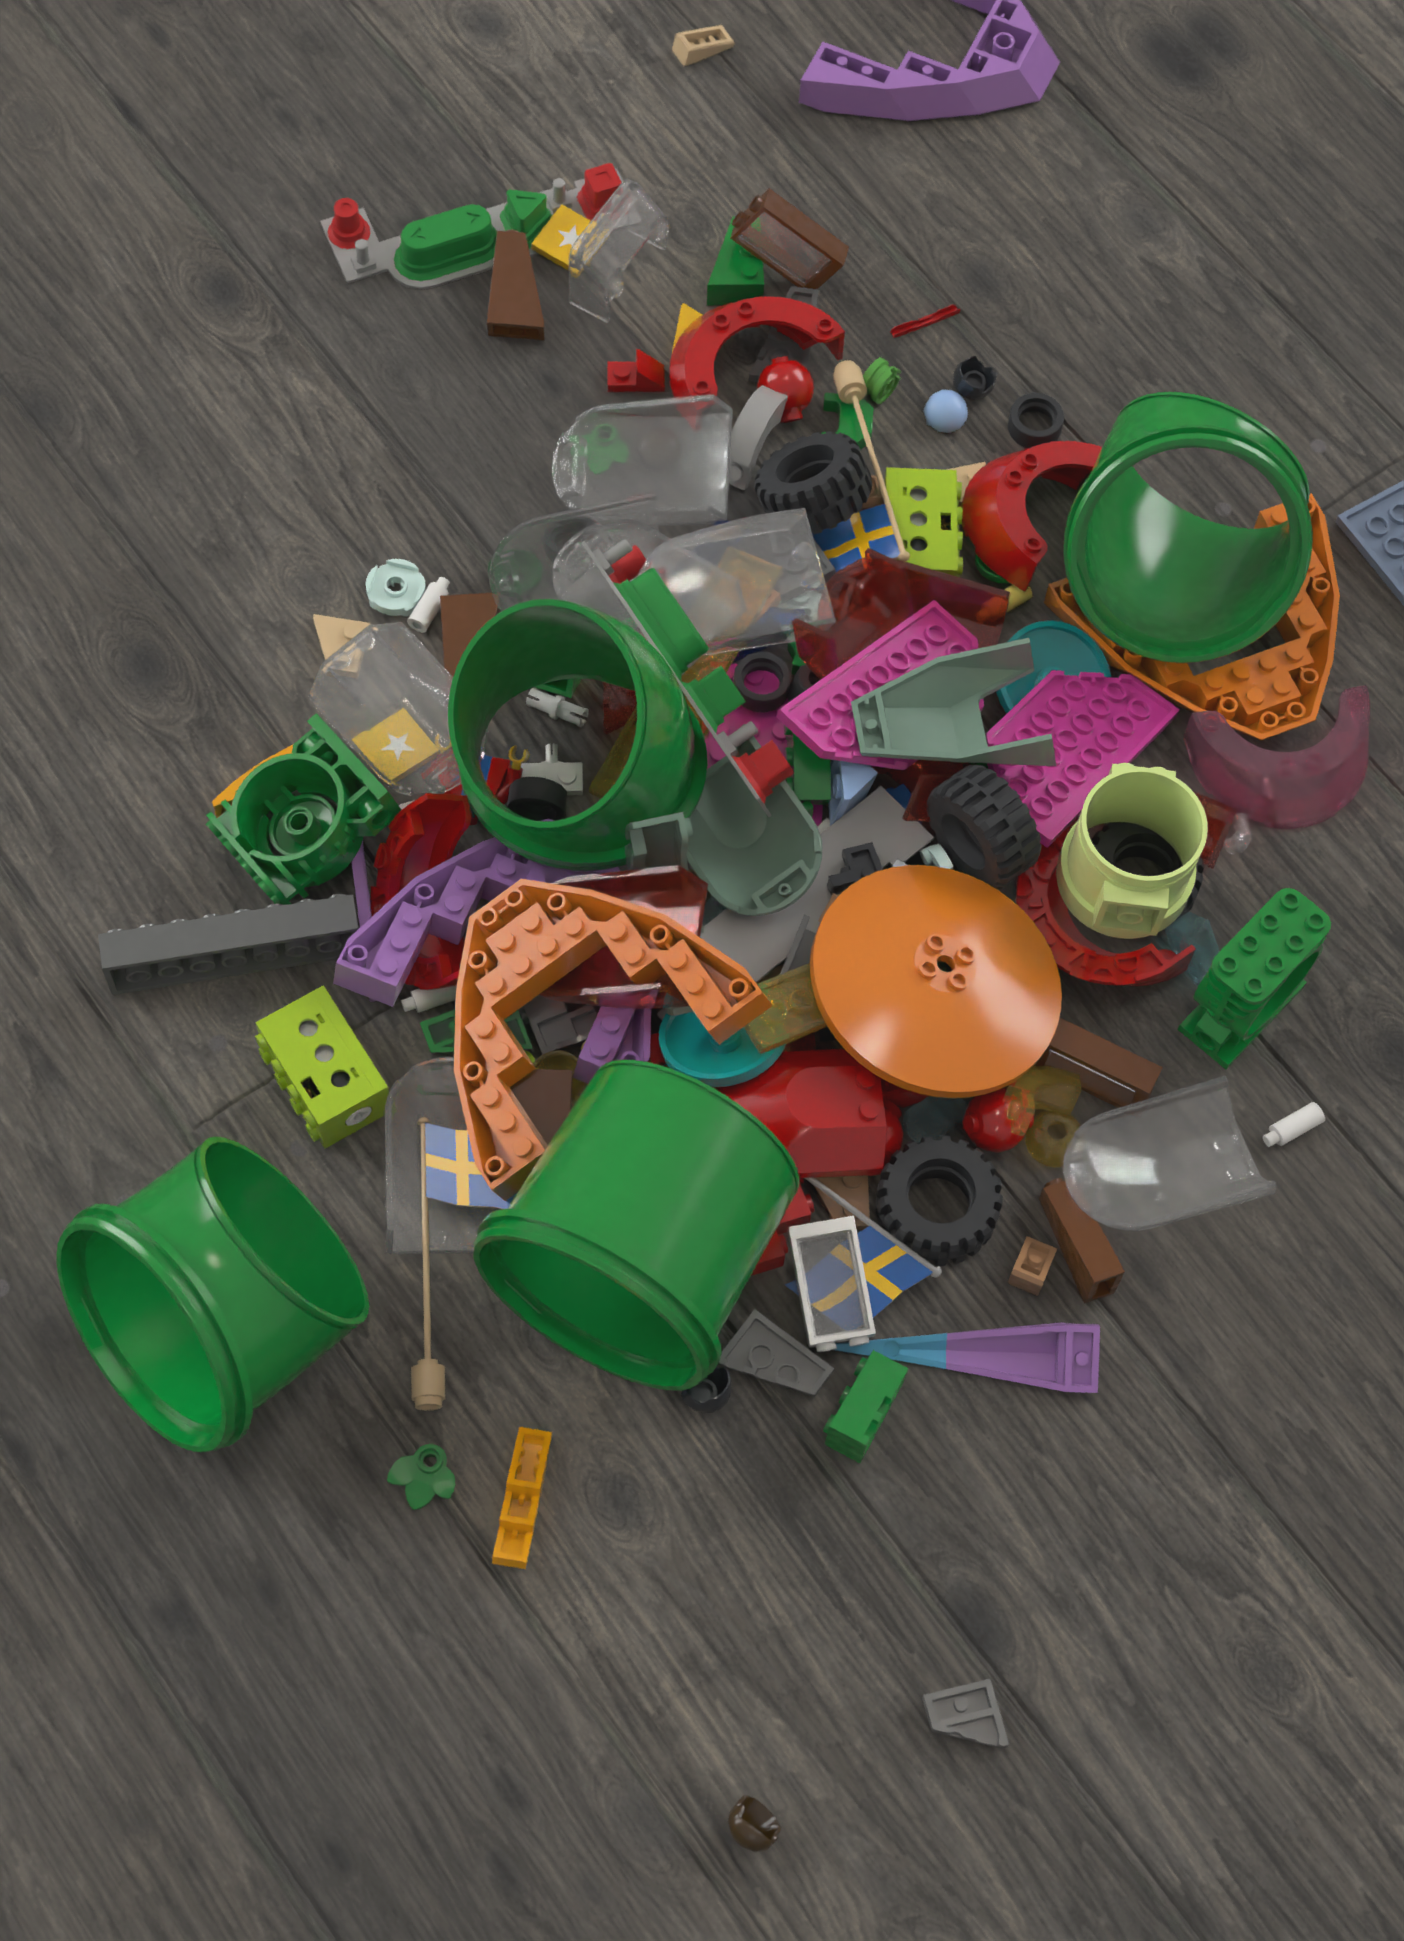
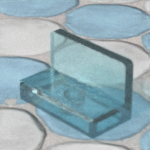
M928 1096L905 1111L902 1128L917 1144H920L923 1136L932 1135L933 1140H937L941 1135H945L963 1123L968 1105L962 1098Z

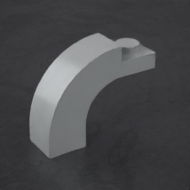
M763 385L752 394L741 411L723 453L725 459L720 471L719 480L742 490L748 487L762 445L770 431L780 423L788 399L787 395Z

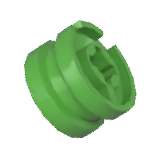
M884 358L876 359L863 375L867 388L866 395H871V399L877 404L883 403L898 385L901 377L897 374L900 375L901 371L895 366L890 367L888 361Z

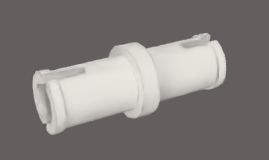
M532 688L528 695L538 698L539 701L527 697L526 705L548 713L550 718L555 720L561 718L579 727H582L586 722L585 719L579 718L575 714L588 717L589 711L587 708L567 702L563 696L557 695L555 697L536 688Z

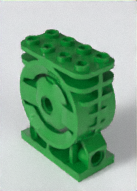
M317 713L307 721L312 729L293 744L292 754L280 755L259 765L243 780L238 790L235 791L236 794L232 806L224 799L221 802L222 806L226 809L223 814L216 818L210 811L206 815L210 819L206 823L207 827L274 904L289 905L291 904L289 900L298 893L305 899L309 894L303 888L319 886L337 876L355 858L361 847L363 837L376 836L402 810L387 789ZM297 790L301 795L294 797L291 792ZM320 796L327 797L334 801L338 805L337 811L335 812V810L329 804V802ZM269 811L274 814L271 821L267 817ZM269 835L273 846L282 856H275L269 844Z
M1285 888L1278 891L1215 956L1208 972L1193 996V999L1199 1005L1186 1017L1177 1030L1227 1070L1305 987L1307 982L1304 978L1318 960L1323 950L1322 944L1331 929L1329 916L1295 889Z

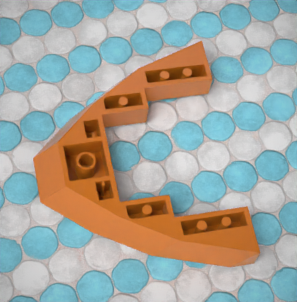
M1311 493L1309 495L1308 509L1311 516L1313 537L1309 568L1297 597L1288 611L1275 624L1285 644L1194 676L1187 663H1172L1149 659L1120 647L1104 636L1087 619L1078 606L1067 578L1048 584L1044 604L1064 623L1073 625L1088 634L1100 647L1108 665L1123 674H1131L1163 698L1179 707L1240 733L1264 740L1316 720L1334 658L1340 593L1326 518ZM1283 503L1260 511L1254 529L1272 527L1286 522L1288 517Z
M520 879L472 914L468 921L456 986L454 1074L474 1162L490 1189L504 1201L508 1200L519 1191L548 1146L510 1089L511 1086L536 1068L504 1021L507 1017L607 945L629 978L641 991L667 973L706 1030L720 1045L773 1006L745 967L669 916L590 889Z

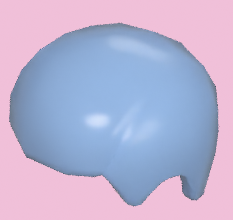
M940 390L932 394L923 410L927 425L933 427L938 432L951 433L960 429L967 420L968 415L964 398L953 390Z

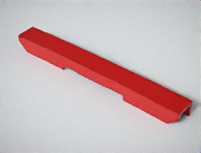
M952 304L915 321L911 320L895 326L890 332L894 338L954 316L960 313V309H957L956 305Z

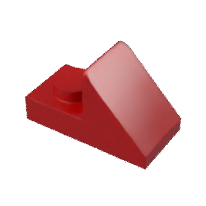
M636 349V362H607L608 392H665L664 364L640 349Z

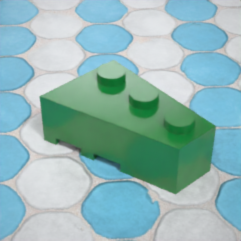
M784 725V735H786L787 739L784 757L794 771V774L785 779L801 803L810 801L812 805H827L831 801L830 759L817 756Z
M455 1009L420 1022L431 1053L454 1052ZM517 1010L504 1021L523 1049H533L520 1013Z
M874 1350L868 1359L862 1357L854 1372L857 1379L852 1387L846 1386L838 1402L841 1404L836 1415L831 1414L823 1429V1432L827 1434L825 1445L861 1463L903 1385L909 1368Z

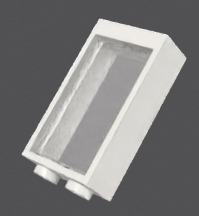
M854 1216L788 1227L787 1233L808 1348L816 1347L817 1352H825L837 1349L836 1343L849 1341L850 1347L868 1344L869 1337H874L876 1331Z

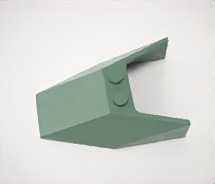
M1025 638L937 657L852 701L851 705L861 756L1056 766L1051 734L988 747L981 718L979 702L982 698L1034 671L1030 639Z

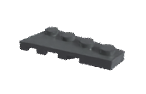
M791 286L785 298L802 301L817 307L819 290ZM771 327L768 338L758 354L754 367H752L749 373L748 381L757 382L763 369L772 364L771 359L788 356L789 361H798L808 369L811 347L803 350L794 340L777 332L776 327Z

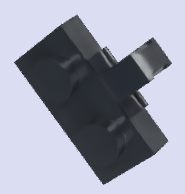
M870 842L843 849L841 856L846 867L841 868L839 874L828 877L827 887L831 896L833 893L838 895L861 878L883 870L873 843Z

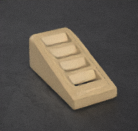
M718 25L676 33L672 50L682 65L686 66L732 48L735 42L724 27Z

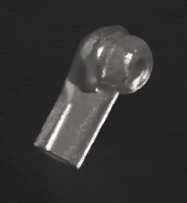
M1245 813L1232 817L1235 833L1232 835V838H1227L1224 841V847L1228 854L1241 853L1252 842L1253 836L1247 814Z

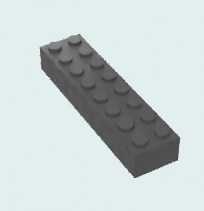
M335 894L321 900L303 899L289 905L271 904L266 908L257 910L239 909L234 913L225 915L207 914L202 918L193 920L176 919L161 925L144 924L139 926V928L129 930L112 929L107 931V933L98 934L102 970L111 994L116 995L337 960L348 938L359 929L353 895Z

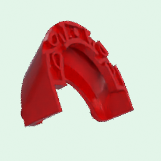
M756 297L719 306L693 321L675 344L669 369L670 386L674 399L694 430L699 432L702 430V407L714 401L718 393V386L714 377L716 356L723 344L734 334L750 327L760 328L761 324L776 327L777 332L794 340L803 350L817 343H825L837 361L843 358L845 338L843 328L822 310L790 298Z
M1077 441L1049 442L999 457L987 463L976 472L967 485L962 499V526L966 537L969 536L976 547L975 553L999 576L1026 592L1038 564L1048 550L1046 541L1032 526L1026 512L1025 498L1029 486L1039 476H1042L1044 479L1061 482L1076 490L1091 474L1102 447Z
M426 793L407 805L395 816L388 826L391 832L386 843H380L374 862V867L378 869L376 886H371L372 916L415 877L452 857L459 839L468 829L472 819L467 795ZM429 934L405 983L419 987L421 990H436L457 986L465 938L462 937L459 945Z
M1078 817L1048 848L1041 844V852L1036 864L1018 876L1016 904L1038 927L1052 951L1057 967L1064 972L1098 984L1146 986L1167 981L1188 969L1196 950L1192 944L1179 954H1175L1167 949L1158 950L1152 943L1132 952L1116 954L1096 946L1076 928L1069 915L1068 908L1060 895L1056 869L1065 838L1072 826L1077 822Z

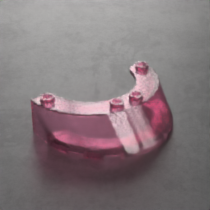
M1367 685L1345 689L1339 698L1336 724L1329 735L1318 744L1296 752H1275L1249 743L1232 729L1225 717L1219 712L1202 711L1192 713L1183 738L1193 770L1199 782L1208 794L1212 793L1224 804V809L1243 820L1247 817L1262 822L1265 827L1279 829L1303 828L1318 824L1335 816L1340 809L1351 802L1356 796L1367 773L1370 732V699Z

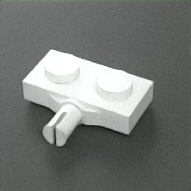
M551 744L545 745L546 761L521 764V768H523L521 778L542 777L561 784L567 790V795H583L582 762L563 763L558 761L557 744H553L552 755Z

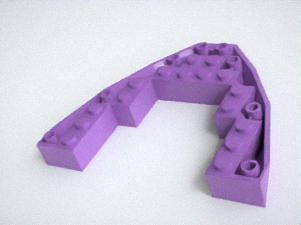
M951 0L988 14L959 69L908 51L897 70L822 42L801 79L799 103L823 112L906 121L979 115L1040 101L1060 61L1021 0Z
M548 818V819L542 820V822H544V821H554V820H551V819ZM494 837L482 841L418 875L348 938L336 962L333 984L393 1007L428 935L431 934L459 945L468 926L469 917L474 914L480 899L483 898L491 901L520 879L590 889L632 903L631 894L618 867L595 871L558 869L529 860L512 851ZM607 945L586 960L576 990L579 993L603 1002L579 1055L573 1078L588 1084L596 1071L608 1062L616 1060L648 1062L650 1058L652 984L641 991L629 978Z

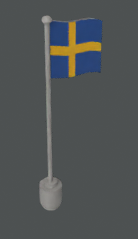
M805 1178L868 1225L867 1228L858 1232L857 1235L873 1318L905 1290L930 1275L934 1278L941 1275L942 1270L940 1266L937 1268L816 1178ZM845 1240L807 1272L805 1278L810 1305L843 1330L850 1331L863 1326V1319L848 1240ZM796 1280L785 1284L786 1287L799 1296Z

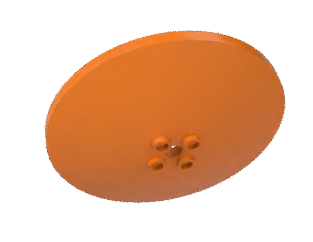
M905 865L872 873L850 885L835 899L822 918L814 936L810 956V977L813 994L826 1025L843 1048L861 1065L880 1078L903 1089L923 1095L944 1098L973 1097L999 1090L1025 1075L1043 1055L1055 1034L1061 1012L1062 991L1057 964L1048 943L1035 923L1015 902L996 888L968 874L952 869L926 865ZM937 962L947 963L951 967V972L940 970Z

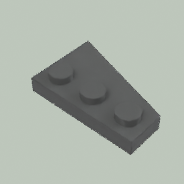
M756 1309L753 1310L723 1349L718 1363L720 1366L812 1397L817 1395L835 1371L832 1366Z

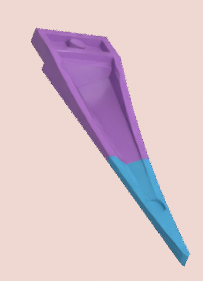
M1062 1322L869 1340L868 1344L851 1347L849 1342L836 1343L837 1349H834L836 1351L870 1356L874 1350L891 1360L965 1372L1063 1392L1098 1393L1100 1326L1098 1324Z

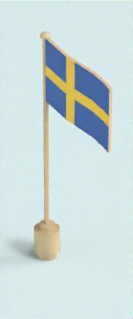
M850 360L842 361L836 365L833 379L840 400L844 403L854 404L884 504L859 511L851 515V518L846 522L838 523L835 528H827L818 534L810 533L836 571L837 577L825 582L827 585L846 581L880 564L898 559L905 562L910 558V553L905 551L859 401L867 394L866 384L860 367Z
M421 1117L417 1124L420 1125L424 1359L418 1360V1365L411 1367V1393L416 1409L437 1410L442 1408V1401L445 1400V1366L438 1364V1360L431 1359L428 1198L456 1206L507 1209L516 1194L504 1201L490 1189L475 1165L467 1130H454L430 1124L428 1118Z

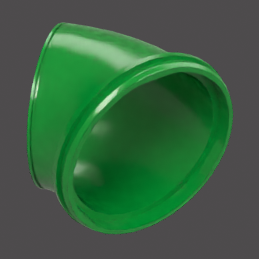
M1157 392L1131 401L1118 415L1097 457L1091 474L1083 483L1074 499L1066 522L1063 542L1064 564L1069 586L1078 606L1094 627L1108 639L1134 654L1153 660L1172 663L1202 662L1229 655L1255 642L1267 633L1288 611L1302 587L1309 568L1313 532L1308 509L1309 483L1302 465L1289 447L1270 429L1246 413L1222 402L1182 392ZM1178 448H1209L1229 453L1246 461L1268 479L1282 500L1288 520L1272 527L1248 529L1226 526L1203 519L1178 507L1156 492L1142 479L1133 465L1154 454Z
M536 599L516 604L498 613L475 634L463 652L456 667L449 694L448 727L450 741L458 764L461 785L464 794L468 797L470 807L490 834L506 847L529 860L558 869L573 871L605 870L626 865L625 846L631 844V840H626L625 838L627 824L683 812L684 818L691 817L701 799L706 782L708 763L705 738L701 726L687 704L685 695L670 666L663 656L631 626L602 611L565 600ZM564 679H595L635 691L637 725L629 759L616 783L596 804L575 816L563 820L542 822L516 814L502 804L492 793L481 770L480 750L485 731L491 719L507 701L532 687Z
M211 1137L206 1139L175 1166L117 1206L109 1204L88 1206L79 1212L66 1226L57 1246V1271L64 1300L75 1327L95 1363L120 1397L147 1425L175 1445L194 1452L215 1451L222 1447H228L240 1440L250 1427L253 1411L320 1359L361 1324L369 1313V1299L362 1276L347 1248L320 1211L296 1185L271 1163L246 1146L228 1138Z

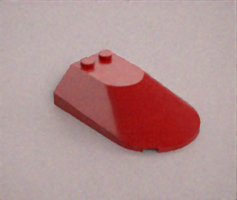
M845 1049L782 1052L779 1058L760 1075L736 1085L712 1087L750 1112L778 1138L792 1157L797 1167L799 1178L880 1175L884 1169L887 1126L881 1078L861 1065Z

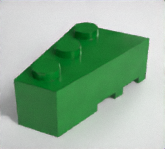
M735 216L732 217L707 285L706 306H722L745 299L763 297V262L730 239L734 228L732 221ZM761 216L752 223L760 231Z

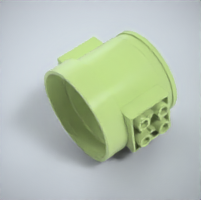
M1112 763L1109 775L1100 780L1088 794L1079 820L1072 826L1065 838L1057 862L1056 878L1060 895L1067 908L1079 921L1092 930L1110 937L1124 939L1142 938L1150 935L1156 936L1158 932L1173 923L1183 911L1194 887L1196 864L1206 843L1208 825L1200 800L1185 783L1176 778V771L1166 770L1163 767L1145 768L1134 766L1131 763ZM1109 822H1128L1144 826L1158 833L1174 848L1183 866L1173 872L1158 876H1140L1125 872L1110 864L1100 855L1089 837L1088 829Z

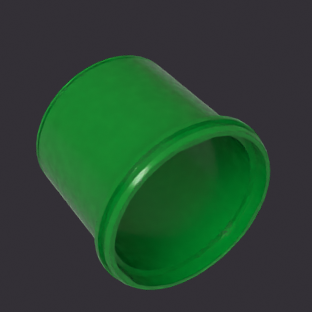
M637 1060L611 1061L602 1065L596 1071L508 1208L493 1211L483 1219L474 1242L473 1257L475 1265L489 1288L511 1311L537 1332L574 1356L608 1373L644 1386L664 1390H686L693 1388L704 1381L715 1370L721 1359L722 1350L718 1334L798 1191V1170L783 1144L761 1121L716 1089L684 1073L658 1064Z

